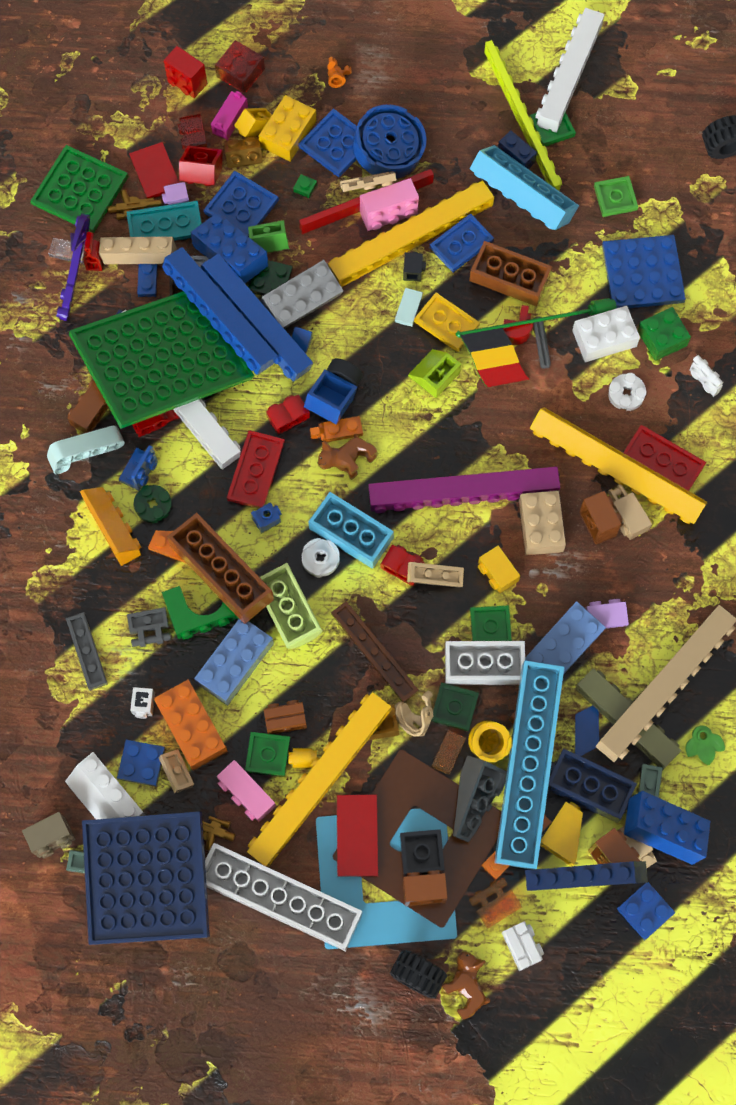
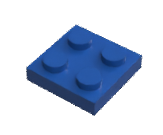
M126 740L117 779L157 787L162 766L159 757L165 753V747Z
M649 882L640 887L617 908L644 941L675 914L674 910Z

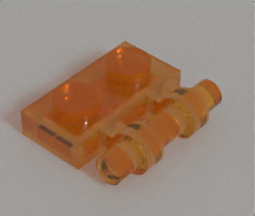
M504 878L499 881H493L490 883L491 886L483 891H477L475 896L469 899L472 906L479 902L483 906L477 910V914L487 929L522 908L512 890L504 894L502 888L508 885ZM496 893L498 898L488 903L486 898Z

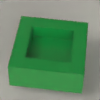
M301 174L293 188V192L310 198L317 186V180Z

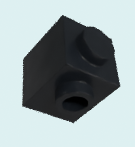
M414 251L405 252L403 280L421 282L422 272L426 270V261H423V254Z

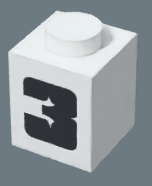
M133 687L130 711L136 718L146 719L147 716H153L154 690Z

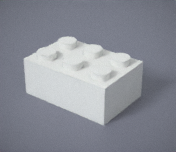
M627 306L574 322L572 330L585 362L635 348L640 339Z

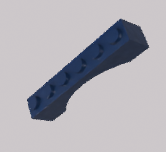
M646 861L525 870L527 891L648 883Z

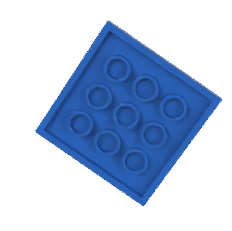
M674 235L603 241L602 248L610 298L615 300L617 308L685 303L686 298Z

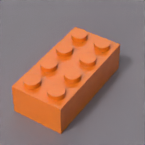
M189 679L153 698L192 771L228 752Z

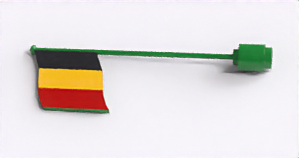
M599 299L591 301L588 309L463 332L458 330L456 336L462 339L470 352L477 373L485 386L503 385L529 380L503 328L584 313L594 316L617 309L614 299Z

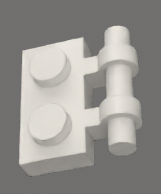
M697 355L690 367L691 375L702 383L707 393L714 397L720 392L723 382L719 378L720 375L716 371L713 372L708 366L709 363Z

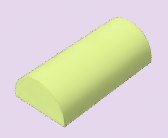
M288 563L260 577L273 592L274 600L266 608L288 649L305 645L322 633V629Z

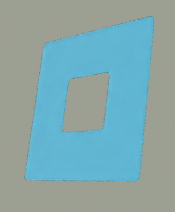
M420 808L410 809L391 839L390 846L397 851H401L400 833L441 829L442 847L444 848L448 841L447 825ZM337 815L316 818L321 892L363 912L348 948L455 939L457 937L455 910L446 925L440 928L399 901L365 903L363 901L361 877H337V861L333 859V854L337 849ZM325 942V947L327 949H338L337 947Z

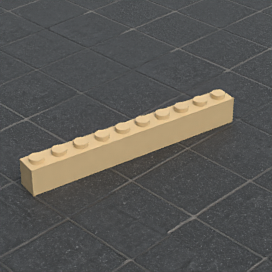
M718 605L596 745V748L613 762L618 758L622 760L629 752L627 747L630 744L635 745L642 737L639 733L642 730L647 731L654 722L651 719L654 716L659 717L666 709L663 707L666 702L671 704L677 697L675 693L677 689L683 690L690 682L687 680L690 674L694 677L701 669L699 664L702 661L706 663L713 655L710 651L713 648L717 650L724 642L723 636L726 634L729 637L735 630L733 625L736 622V618Z

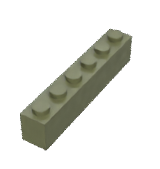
M594 668L575 688L613 725L633 703L630 698H625L620 693V689L615 684H610L601 671H596ZM652 724L647 731L642 730L639 733L642 737L635 746L658 767H663V771L682 750L674 739H669L664 734L665 731L659 725Z

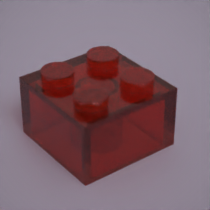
M235 40L215 64L216 76L245 94L264 71V57Z

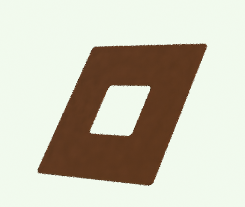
M400 750L371 794L377 795L378 876L362 878L405 905L401 853L390 846V841L413 806L419 807L451 827L454 833L459 785L404 750ZM492 806L489 812L486 811L481 818V825L469 842L454 837L452 833L444 846L446 902L407 907L440 928L446 925L498 839L501 818L500 810ZM337 849L333 854L335 861H337Z

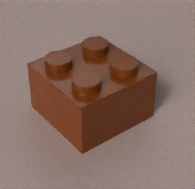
M605 491L584 499L579 511L595 545L616 537L622 523L620 514L615 512L613 508L612 498L607 496Z
M440 870L428 871L427 875H420L419 872L407 873V877L403 878L405 906L445 903L447 900L445 873L440 874Z

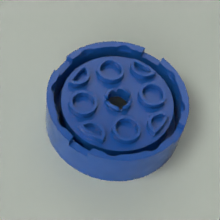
M380 105L368 110L359 120L353 137L354 155L367 172L374 175L393 171L396 179L407 176L416 169L426 148V133L420 120L408 113L407 109L396 105ZM386 136H393L395 141L391 143Z

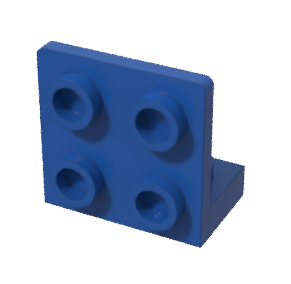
M149 445L146 451L139 448L135 449L119 477V482L138 491L147 484L150 471H153L158 463L153 446Z

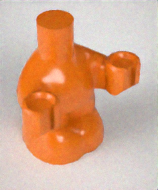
M332 56L329 57V64L327 66L328 84L333 88H339L346 82L345 75L351 74V67L349 68L346 65L344 70H341L337 60L333 59Z

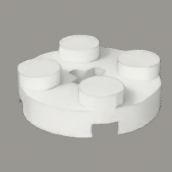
M633 373L621 374L615 377L609 386V400L618 409L622 408L626 409V411L635 410L641 406L646 396V387L643 381ZM624 389H629V390H631V392H630L631 395H630V396H629L628 394H625V395H624V394H623Z
M316 538L304 546L302 564L308 573L320 578L332 574L337 569L340 563L339 550L332 541ZM317 554H325L324 561H317Z

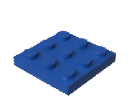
M333 108L299 143V148L339 178L357 160L353 151V137L357 126Z
M234 171L205 207L204 214L212 217L218 212L249 237L248 227L260 225L277 204L279 197L237 171Z

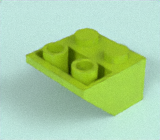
M432 349L408 376L433 397L437 398L460 374L461 363L447 352Z

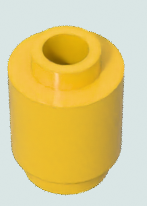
M293 748V752H289V764H293V768H312L310 766L317 758V750H312V748Z

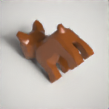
M354 434V438L350 439L340 448H332L326 441H323L322 451L319 454L317 463L323 470L336 467L341 471H345L348 473L350 480H353L358 475L357 470L359 467L355 463L357 457L364 456L371 463L376 459L378 452L371 443Z
M462 951L457 956V971L452 981L444 983L442 987L446 994L458 990L460 994L467 998L465 1007L457 1010L461 1019L465 1020L473 1016L483 1005L490 1003L491 1000L486 998L476 978L479 969L486 961L477 959L473 954Z

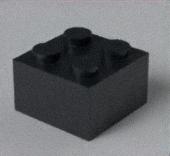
M441 829L400 833L403 877H407V873L412 872L427 875L428 871L440 870V874L444 873Z

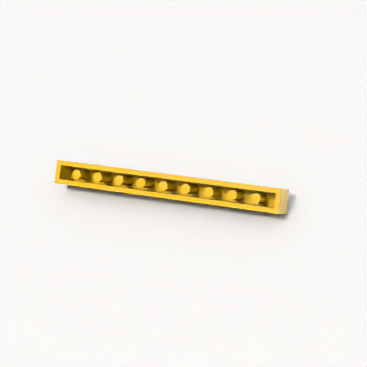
M483 180L479 183H473L466 190L456 192L453 197L441 200L438 205L426 208L423 213L417 216H411L406 222L395 225L387 232L380 233L371 241L363 242L358 248L350 249L343 256L333 258L328 263V267L340 286L343 287L403 255L405 252L451 229L469 214L475 216L492 207L494 196Z
M545 407L540 409L530 427L534 435L549 439L551 445L558 448L561 446L566 449L565 452L572 457L578 456L584 464L597 467L599 473L605 476L609 474L615 478L614 481L623 486L626 484L631 487L630 490L635 494L645 495L648 497L647 500L655 505L657 503L662 505L666 512L681 516L680 519L687 524H694L707 504V501Z
M372 692L370 695L366 694L360 702L362 706L359 710H354L350 714L348 724L345 727L342 725L335 734L337 738L333 743L331 741L328 742L323 749L325 753L322 757H317L310 766L312 767L311 771L301 776L298 781L300 785L296 790L292 789L287 794L285 804L283 806L279 805L273 812L274 818L270 822H265L260 829L262 833L259 837H254L247 847L249 849L247 852L262 865L269 867L391 712L392 707Z

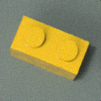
M499 545L479 557L478 568L483 575L486 574L490 579L489 583L494 590L497 589L499 593H502L519 582V573Z

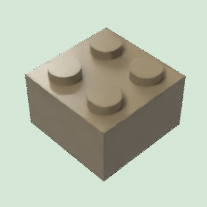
M60 812L22 830L31 852L39 858H47L54 854V850L67 848L72 845V841L76 840L67 819Z

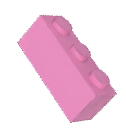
M235 760L217 775L219 787L224 792L228 790L233 795L231 799L238 807L242 804L246 809L244 813L250 820L256 819L259 823L276 807L275 802Z

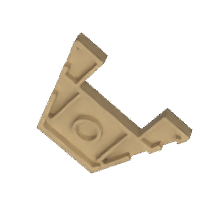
M391 171L339 181L343 192L359 188L368 190L375 188V185L378 184L382 186L393 185L392 181H396V175Z

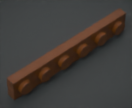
M347 601L331 612L334 619L402 702L405 703L419 692V689Z

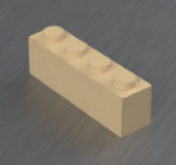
M100 237L99 255L104 264H163L165 257L176 251L177 247L173 237Z

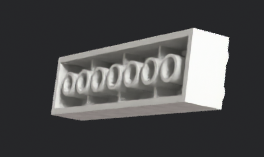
M213 843L205 860L207 888L346 952L363 914L361 910L216 843Z

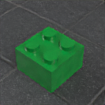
M673 307L641 321L637 330L655 361L686 347L691 338Z

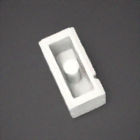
M524 921L502 932L519 971L543 960V949L539 943L535 944L533 939L535 933L530 924L526 925Z

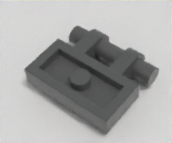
M165 607L127 614L130 634L138 633V638L131 640L132 647L140 646L141 648L146 647L147 644H163L164 641L171 640L170 632L162 634L161 630L169 628ZM155 630L156 635L145 637L144 632Z

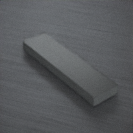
M82 612L66 618L89 691L108 685L85 613Z

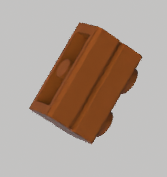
M291 700L287 702V705L282 706L274 703L267 705V708L264 709L268 734L307 728L303 702Z

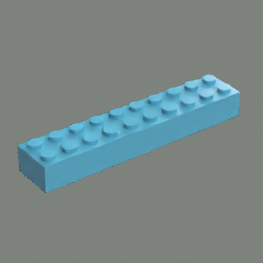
M524 661L522 664L512 734V747L509 755L494 861L496 864L537 869L564 674L563 666Z

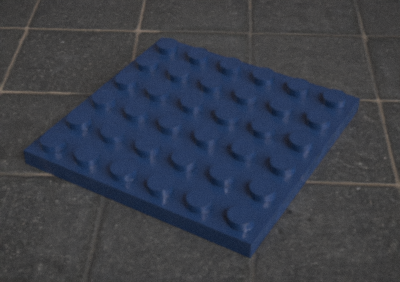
M202 811L82 820L89 945L210 937Z

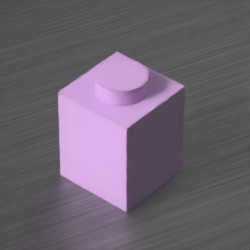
M185 182L164 186L165 193L162 194L164 205L189 202Z

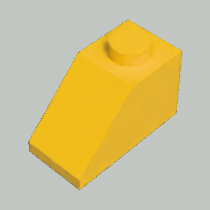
M247 108L243 110L234 126L242 136L256 137L261 133L272 114L266 108Z

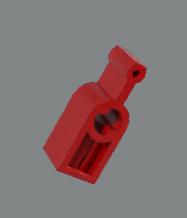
M87 232L83 253V262L86 270L103 271L104 263L99 255L100 242L93 239L94 234L92 232Z
M172 409L135 423L132 426L138 437H141L164 427L170 421L179 419V416Z

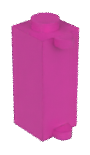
M239 91L230 92L211 123L212 133L226 140L230 138L236 127L234 125L243 110L248 108L247 98Z

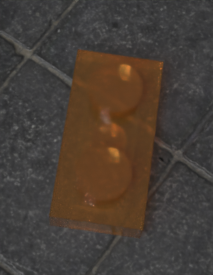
M448 730L432 767L450 775L466 738Z

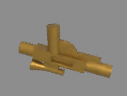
M121 190L120 195L123 203L109 206L108 213H116L117 220L127 217V211L162 206L161 199L129 197L126 190Z
M209 816L208 819L212 821L211 824L203 821V837L206 840V851H210L215 842V836L234 841L236 834L220 828L222 825L229 829L231 821L220 820Z

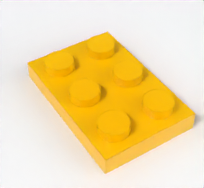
M438 293L432 296L414 318L416 324L457 352L463 347L464 342L456 336V332L458 330L460 332L474 330L480 326L479 321Z

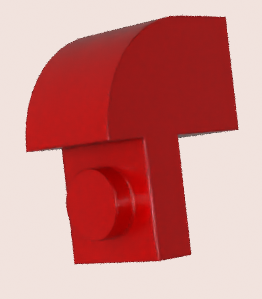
M522 305L519 321L531 319V313H528L529 306ZM504 319V324L519 321ZM533 324L506 327L503 330L512 345H520L530 338Z

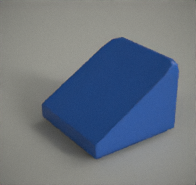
M295 327L292 338L307 353L313 338L312 332Z

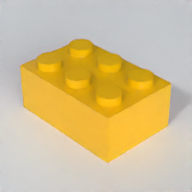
M285 95L259 134L260 147L291 162L299 150V143L309 134L317 122L316 109Z

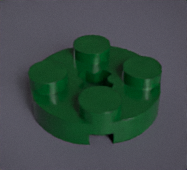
M145 485L134 498L135 512L141 520L147 523H157L159 520L167 518L172 510L170 494L161 486ZM155 500L158 505L150 508L148 503Z

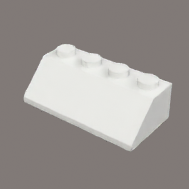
M94 752L82 760L65 781L95 819L146 816Z

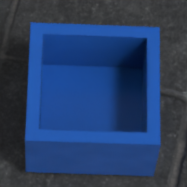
M324 370L308 392L304 408L337 425L352 403L357 386Z

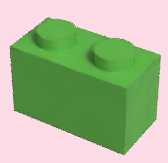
M284 220L248 227L249 238L267 251V253L289 249Z

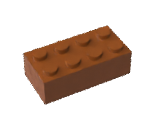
M484 241L470 271L469 281L537 307L550 278L552 266Z

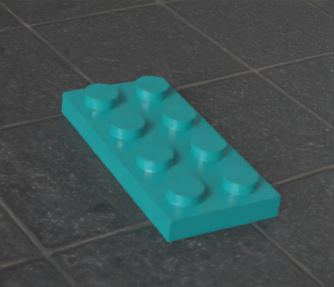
M198 201L127 211L130 237H173L174 241L191 238V231L201 225Z

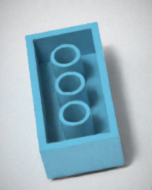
M331 492L328 493L308 522L311 531L326 540L332 541L338 548L372 569L394 539V531Z

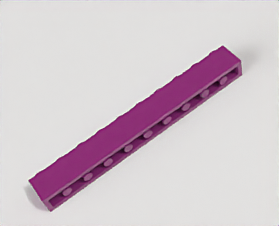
M558 467L372 483L369 484L370 509L376 513H383L386 510L393 509L394 511H403L405 508L419 510L426 506L439 508L447 504L459 506L462 503L479 504L481 501L495 503L502 499L515 501L520 498L521 494L560 491Z

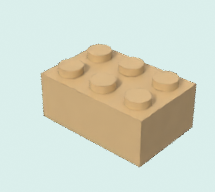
M559 491L521 494L519 507L525 555L564 552L566 542Z

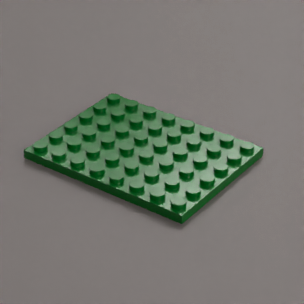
M184 291L69 331L70 338L120 429L247 382L254 377L246 362L235 353V350L229 343L224 341L223 336L212 327L211 322L200 313L198 307L189 301Z

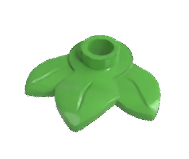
M703 725L697 726L693 730L692 738L686 743L687 756L698 755L699 759L706 765H710L713 762L716 754L715 751L721 752L725 750L722 738L717 734H713L707 726ZM701 732L705 733L704 739L700 738Z

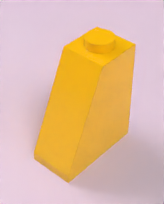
M573 802L564 803L540 843L541 847L569 866H573L577 859L583 812L580 811L581 808Z

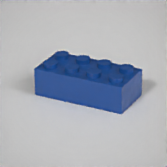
M218 212L191 231L192 244L195 249L208 259L219 253L244 283L268 267L267 251Z
M641 791L629 798L624 835L693 865L707 856L711 821L645 791Z

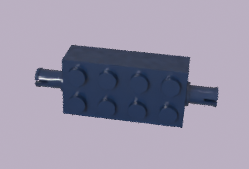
M563 748L558 760L551 762L548 790L618 823L622 819L624 812L628 809L629 798H631L637 783Z

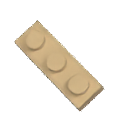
M409 562L407 582L463 587L464 568Z

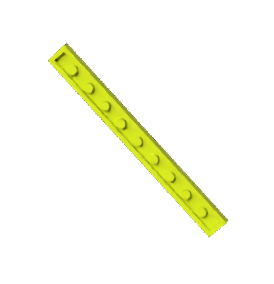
M492 40L485 42L484 53L528 145L537 151L536 162L545 181L560 191L562 185L561 178L555 173L554 163L552 160H549L547 149L541 144L540 134L538 131H535L532 118L528 117L526 105L520 100L519 90L515 89L513 78L506 71V63L504 60H501L498 47L494 46Z

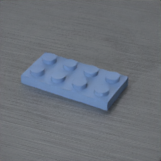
M576 601L525 657V660L563 666L565 674L606 627Z

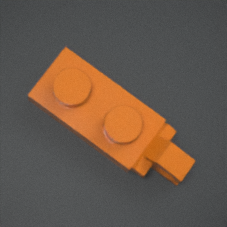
M360 416L340 419L337 425L328 421L320 423L319 427L310 428L311 439L321 438L322 441L326 442L353 438L354 434H357L358 437L363 436Z

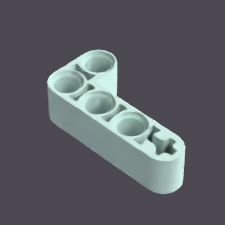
M109 426L54 442L49 447L47 458L54 474H61L70 468L72 462L119 449L125 442L118 427Z

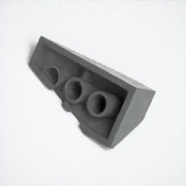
M467 755L460 774L454 837L466 842L471 840L482 823V816L492 808L491 802L495 796L499 797L503 791L507 771L484 760Z

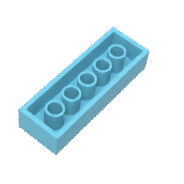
M495 145L480 150L470 167L475 176L486 180L492 188L500 190L504 197L514 200L518 207L529 211L532 217L543 221L549 229L557 230L569 224L579 207L577 203Z

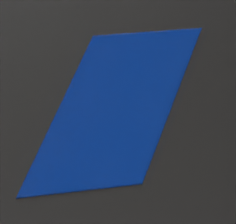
M593 705L575 714V754L579 756L595 749L599 743V711Z

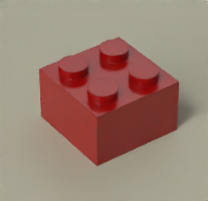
M178 46L164 59L167 81L172 86L180 88L185 95H190L195 99L208 84L204 63Z
M187 146L179 160V181H184L188 184L200 183L205 186L215 185L222 171L223 150Z

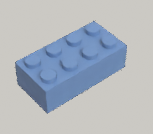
M239 619L194 678L196 684L228 706L274 645L273 638L249 621L244 624Z

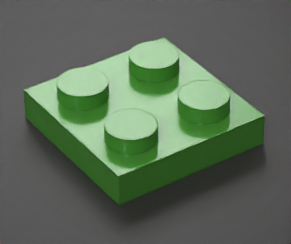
M629 176L594 183L602 217L638 210V204Z

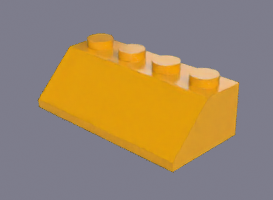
M103 487L81 490L80 493L119 564L123 566L141 556L139 549L142 547L137 538L133 539L130 533L133 531L128 522L123 523L121 518L124 516L120 508H115L112 504L115 500L110 491L106 493Z

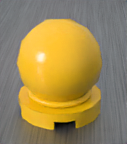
M482 721L471 729L468 744L471 752L476 757L486 762H497L509 754L512 747V738L505 726L494 721Z

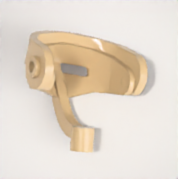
M426 691L422 695L425 707L421 710V716L412 713L404 702H398L395 705L397 721L409 735L425 736L430 722L434 717L430 700L433 694L430 691ZM415 722V723H416L417 725H419L421 728H420V729L416 728V727L413 725V723Z

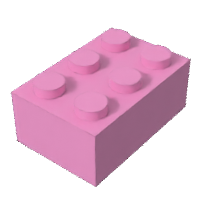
M411 178L360 195V214L367 231L377 230L384 225L395 224L399 220L409 219L411 216L418 214L419 196Z

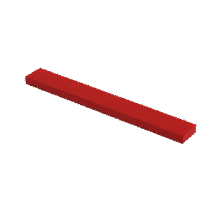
M429 169L401 181L411 178L417 190L432 184L434 174ZM360 197L299 220L301 233L305 234L360 212Z

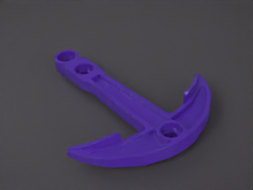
M81 213L76 218L75 233H70L73 255L66 288H62L60 299L63 300L62 307H58L56 317L64 321H68L86 233L89 232L90 215Z

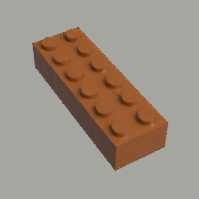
M198 513L194 514L167 536L170 547L244 624L274 600L272 590Z

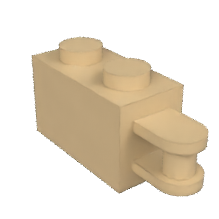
M618 485L614 490H608V494L614 504L613 508L621 516L620 530L624 536L631 540L650 530L652 523L633 492L627 495L622 485Z

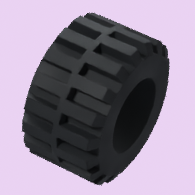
M735 115L720 118L710 123L703 130L702 138L708 155L711 158L723 159L736 155Z
M401 950L390 971L391 976L400 983L433 999H436L447 978L444 970L407 950Z

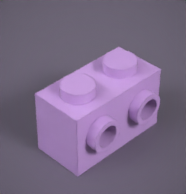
M620 599L609 600V604L602 605L601 601L590 602V606L585 607L606 629L629 625L626 602H621Z

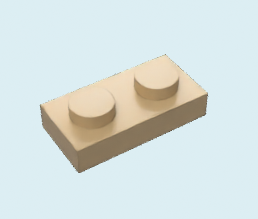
M178 749L160 755L159 760L174 793L194 786Z

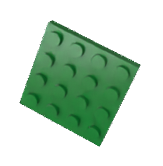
M65 145L30 202L33 206L72 224L76 223V218L81 213L90 215L89 231L94 233L129 175L121 169Z

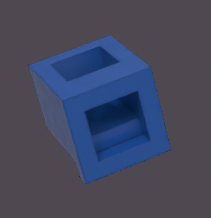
M271 502L251 512L252 520L261 534L281 523L280 516L282 513L278 506H273ZM268 513L271 514L269 517H265V516H264V515H266V514H268Z

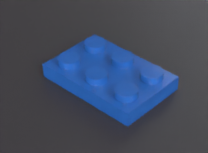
M469 214L433 241L429 248L452 272H455L479 253L484 241L493 243L494 237L472 214Z

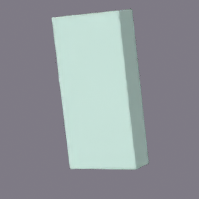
M405 288L395 317L396 323L410 327L413 326L423 292Z

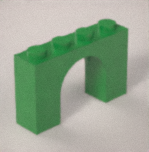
M180 586L162 592L178 639H189L195 633H206L212 627L218 625L222 627L228 625L234 619L239 620L224 602L216 612L209 615H199L188 608Z

